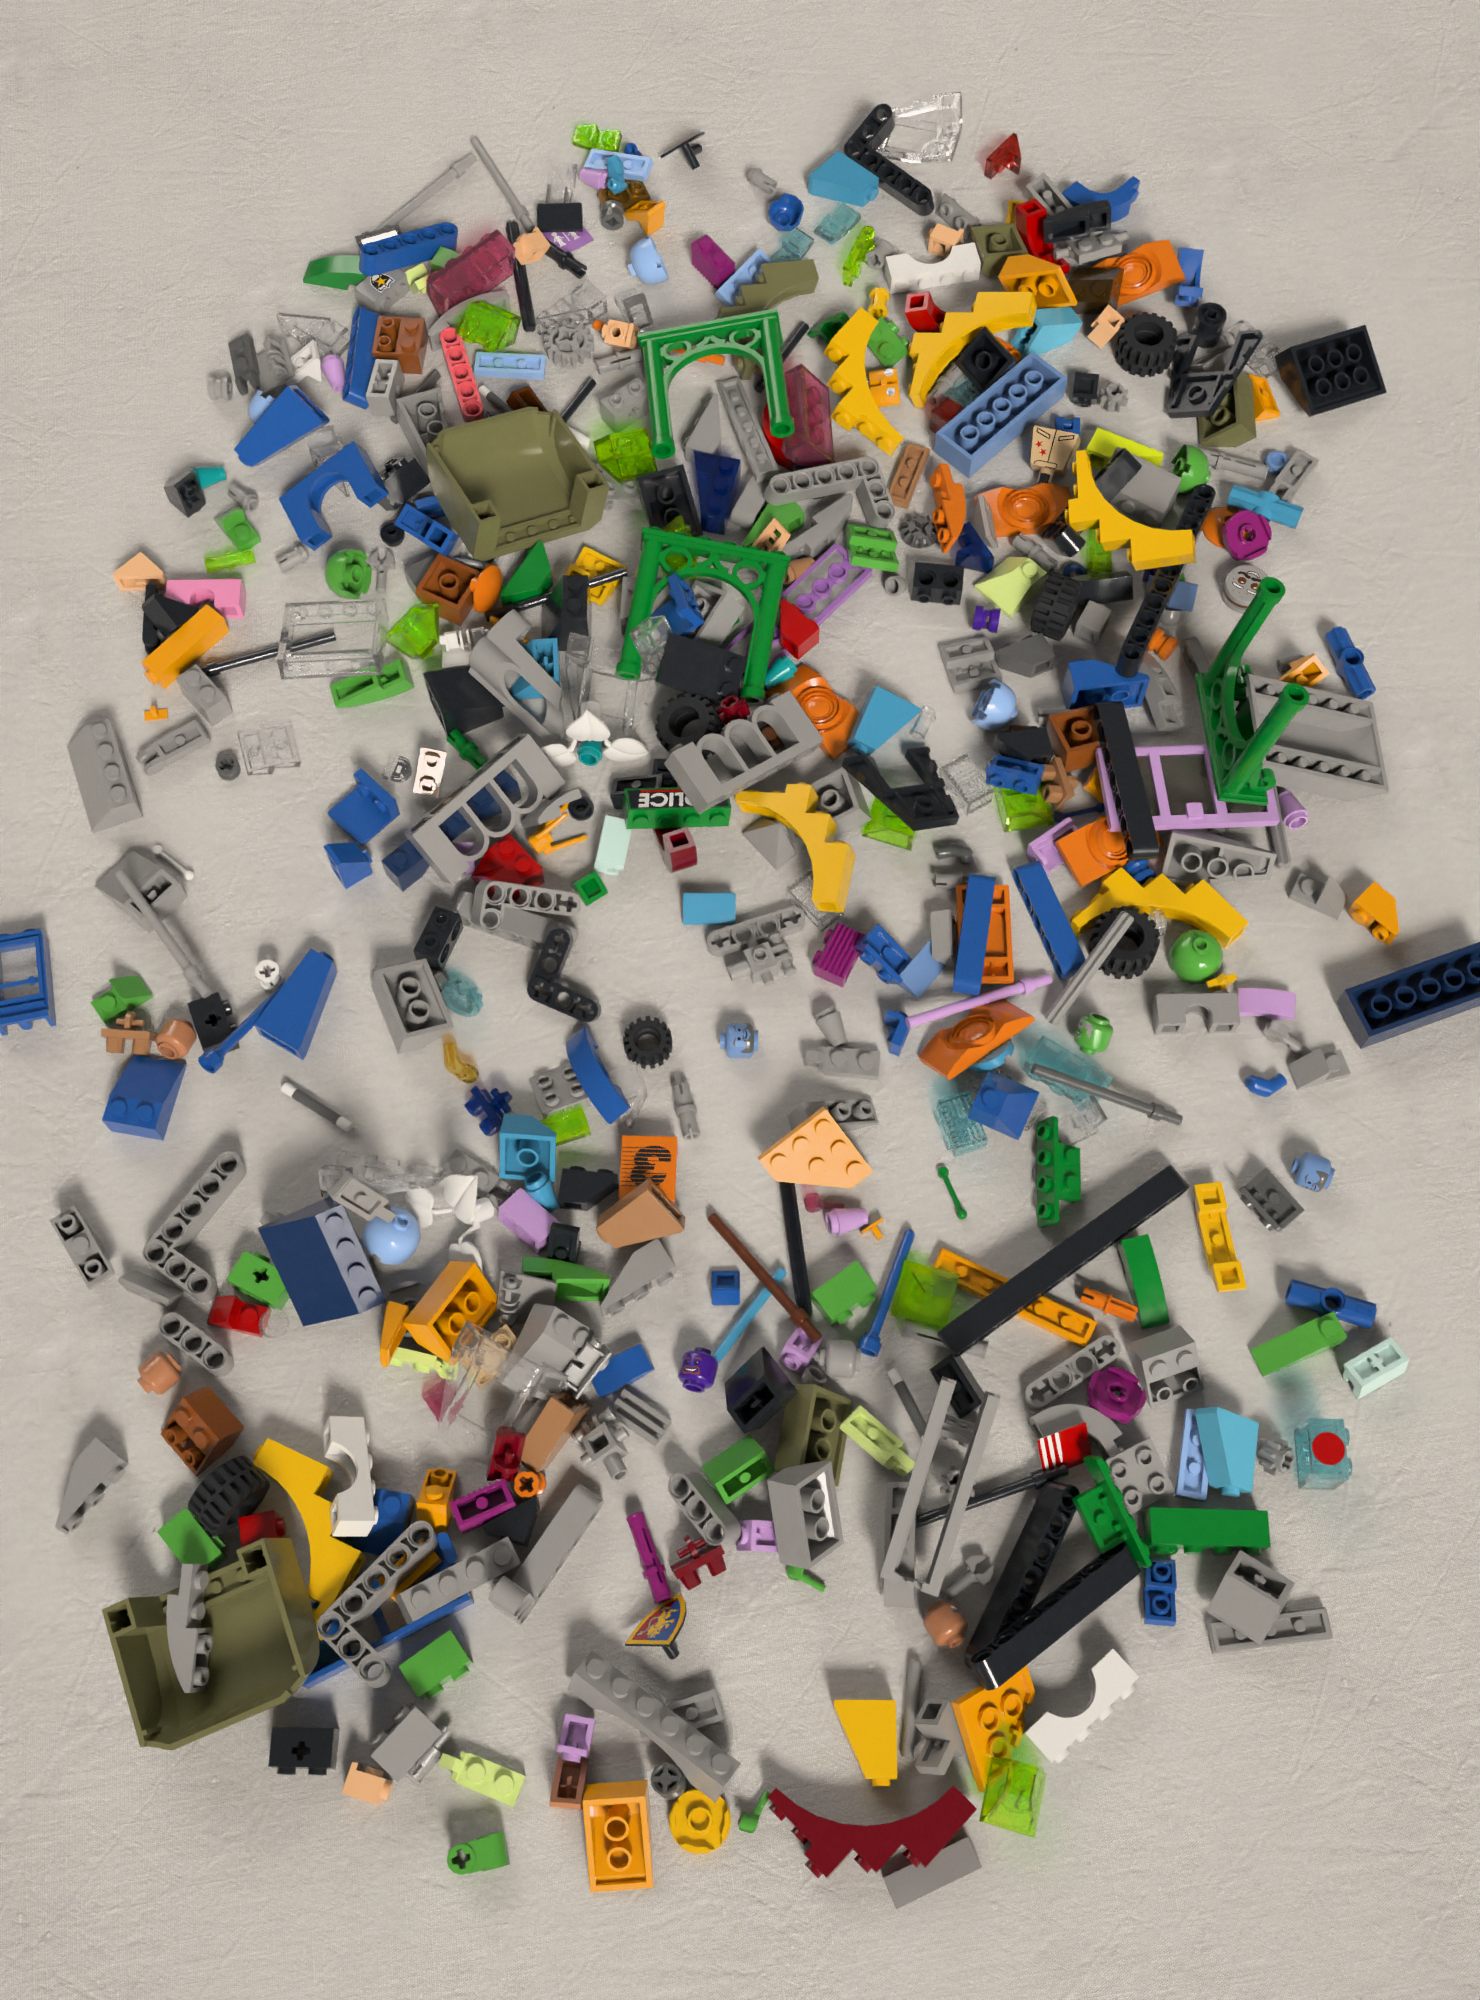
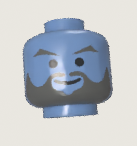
M730 1023L726 1027V1032H720V1049H726V1055L729 1058H751L754 1052H758V1030H754L753 1025L750 1023Z
M1305 1152L1301 1158L1295 1157L1290 1172L1294 1174V1183L1314 1192H1320L1323 1188L1327 1189L1335 1171L1331 1167L1329 1159L1311 1152Z

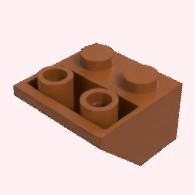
M378 316L372 356L376 359L399 360L403 373L422 374L428 343L425 319Z
M206 1386L181 1399L162 1430L161 1436L194 1475L198 1476L234 1445L244 1426L209 1386Z

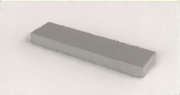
M1326 1607L1281 1612L1262 1645H1259L1220 1620L1206 1623L1212 1654L1333 1638Z

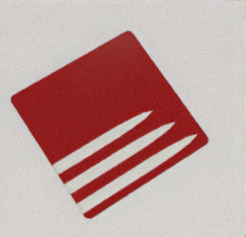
M1086 1422L1037 1440L1043 1471L1063 1464L1069 1469L1085 1463L1083 1458L1092 1455Z

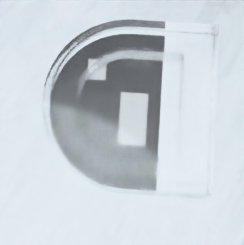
M391 753L382 773L383 779L398 783L408 780L412 775L410 761L406 757Z

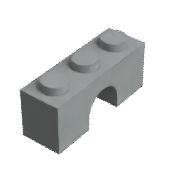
M1225 990L1213 993L1190 991L1186 994H1175L1172 991H1165L1156 994L1152 1002L1154 1034H1181L1186 1025V1015L1197 1014L1204 1018L1207 1023L1208 1033H1235L1241 1023L1237 993H1228Z

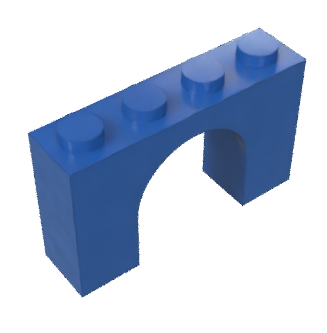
M354 441L344 446L342 450L326 460L320 467L308 474L293 488H290L279 498L299 540L313 551L333 537L321 513L323 498L331 487L340 482H349L357 499L369 508L389 494L368 453Z

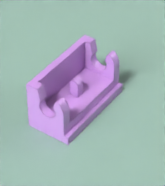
M1070 817L1066 818L1029 843L1025 856L1030 862L1040 861L1046 874H1048L1065 862L1055 842L1078 830Z
M519 1188L499 1206L498 1220L537 1255L549 1243L552 1223H560L522 1188Z

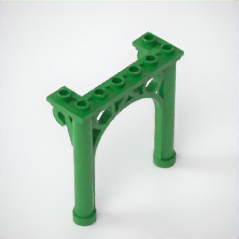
M777 308L637 334L644 359L652 440L650 442L651 454L655 458L666 459L675 453L668 395L671 381L683 367L697 359L710 355H739L756 363L764 374L771 434L777 438H785L793 434L795 426L794 420L790 415L781 345L784 344ZM739 338H754L746 345L736 343ZM759 346L760 349L762 348L763 357L755 351ZM673 350H686L680 357L668 355ZM670 365L664 374V368Z
M654 526L643 527L640 560L620 662L616 665L615 675L630 681L640 679L641 664L653 604L659 593L669 585L667 578L674 573L682 579L694 576L711 577L733 586L745 597L750 605L754 623L739 699L745 698L749 704H763L766 695L764 686L783 581L786 579L791 556L781 551H762L756 546H737L736 543L731 541L716 542L706 536L696 538L680 531L670 533ZM670 555L682 556L686 559L687 565L675 571L667 565L665 560ZM691 555L707 558L703 562H696V567H692ZM720 561L735 563L731 574L728 573V568L724 567ZM660 565L667 576L655 585ZM741 569L754 570L758 574V579L755 582L744 584L738 578L737 572ZM762 585L758 606L751 591L758 589Z
M1265 577L1261 580L1256 588L1254 598L1206 673L1195 674L1194 676L1218 801L1263 806L1268 804L1267 791L1276 785V778L1273 770L1269 768L1262 769V761L1297 712L1304 709L1310 698L1309 693L1303 686L1289 683L1283 688L1279 694V699L1249 740L1245 741L1238 730L1234 701L1245 702L1247 700L1245 676L1247 674L1254 675L1251 666L1246 664L1240 666L1241 658L1275 604L1281 601L1286 592L1283 583L1273 577Z

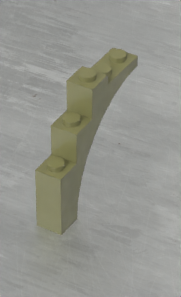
M814 260L761 264L758 274L755 275V284L740 286L738 295L735 296V306L719 308L717 318L715 319L773 309L780 303L796 296L814 293L819 280ZM753 337L739 338L736 343L746 345L752 341ZM734 355V367L736 371H739L741 381L750 380L755 367L754 362L743 356Z

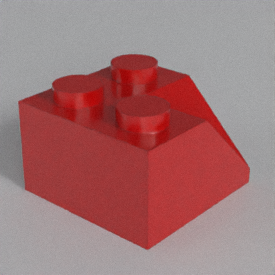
M509 833L487 850L471 876L476 884L482 880L490 879L539 887L545 882L542 867ZM493 885L487 890V895L490 898L495 894ZM518 889L513 892V902L518 901L520 897Z

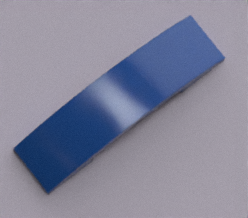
M584 1026L566 1042L567 1055L572 1069L590 1101L605 1121L612 1124L631 1107L621 1088L613 1084L596 1051L598 1045L589 1028Z

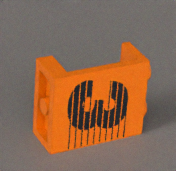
M622 1135L619 1200L650 1178L676 1206L678 1137Z

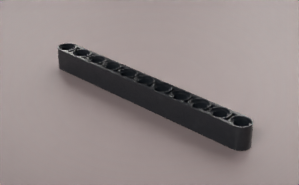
M1199 484L1194 488L1176 530H1192L1195 544L1208 518L1216 495L1215 489L1207 484ZM1187 564L1159 567L1121 647L1115 668L1120 676L1132 678L1138 674Z
M1169 1165L951 1321L938 1332L937 1336L954 1358L961 1356L1186 1192L1190 1186L1176 1169Z

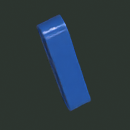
M443 222L363 244L360 247L359 270L364 275L375 276L432 260L440 246L456 252L458 227L452 223Z
M358 306L352 319L342 400L366 410L369 406L366 392L376 360L372 356V347L378 316L382 315Z
M1037 860L1013 868L1012 874L1016 887L1058 978L1065 980L1074 977L1086 959L1041 862Z
M969 873L952 992L979 996L996 878L994 876Z

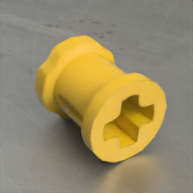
M878 287L872 289L869 293L871 303L868 307V313L875 319H879L881 316L883 318L887 317L888 308L886 305L890 298L888 290Z

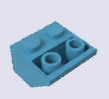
M557 638L532 639L522 647L561 687L560 653ZM521 675L511 687V696L515 700L545 698Z

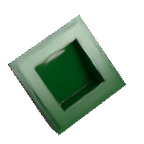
M592 870L570 883L585 906L590 905L608 893L596 870Z

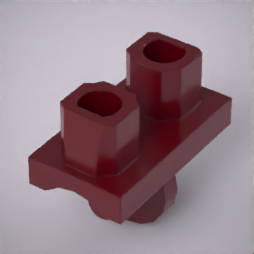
M498 1427V1431H495L487 1468V1481L503 1478L509 1482H514L520 1470L526 1439L525 1432H516L514 1427Z
M689 1535L683 1537L686 1546L676 1551L680 1559L685 1556L687 1557L670 1566L674 1576L680 1579L688 1590L702 1583L696 1571L699 1567L706 1564L712 1577L727 1570L722 1556L725 1552L721 1545H708L697 1551L705 1546L706 1542L703 1537L692 1542Z

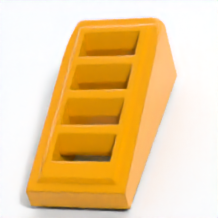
M388 1301L386 1305L380 1343L381 1366L385 1368L389 1366L407 1330L403 1322L409 1315L408 1306Z

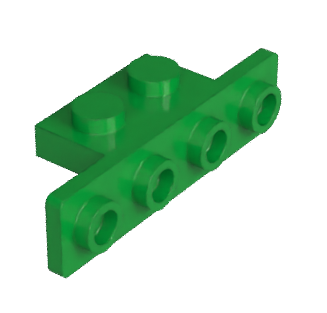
M1055 1116L1037 1122L1036 1214L1037 1226L1041 1228L1059 1222V1200L1070 1203L1081 1201L1080 1148L1058 1142V1117Z
M1086 1456L1083 1459L1095 1485L1072 1498V1501L1097 1553L1104 1554L1120 1543L1125 1542L1139 1567H1150L1152 1565L1149 1558L1150 1551L1147 1545L1139 1538L1136 1531L1137 1524L1132 1515L1126 1511L1123 1504V1495L1110 1477L1111 1471L1107 1462L1100 1456Z

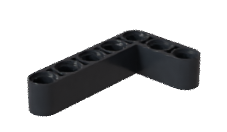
M879 104L845 143V155L879 178L878 187L916 214L920 216L930 215L934 210L931 190L876 151L895 127L892 108L888 104ZM904 188H910L907 191H902ZM921 200H927L924 203H919Z
M1123 448L1093 478L1096 487L1104 499L1110 503L1138 473L1142 465L1126 448ZM1065 509L1041 535V538L1058 555L1073 557L1086 543L1080 536L1083 531L1076 532L1070 524L1066 523Z

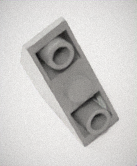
M75 1205L49 1220L89 1290L115 1275L107 1253Z

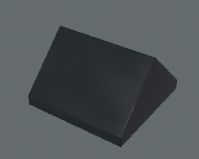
M984 326L955 361V364L982 394L1015 366L1016 360L992 332Z

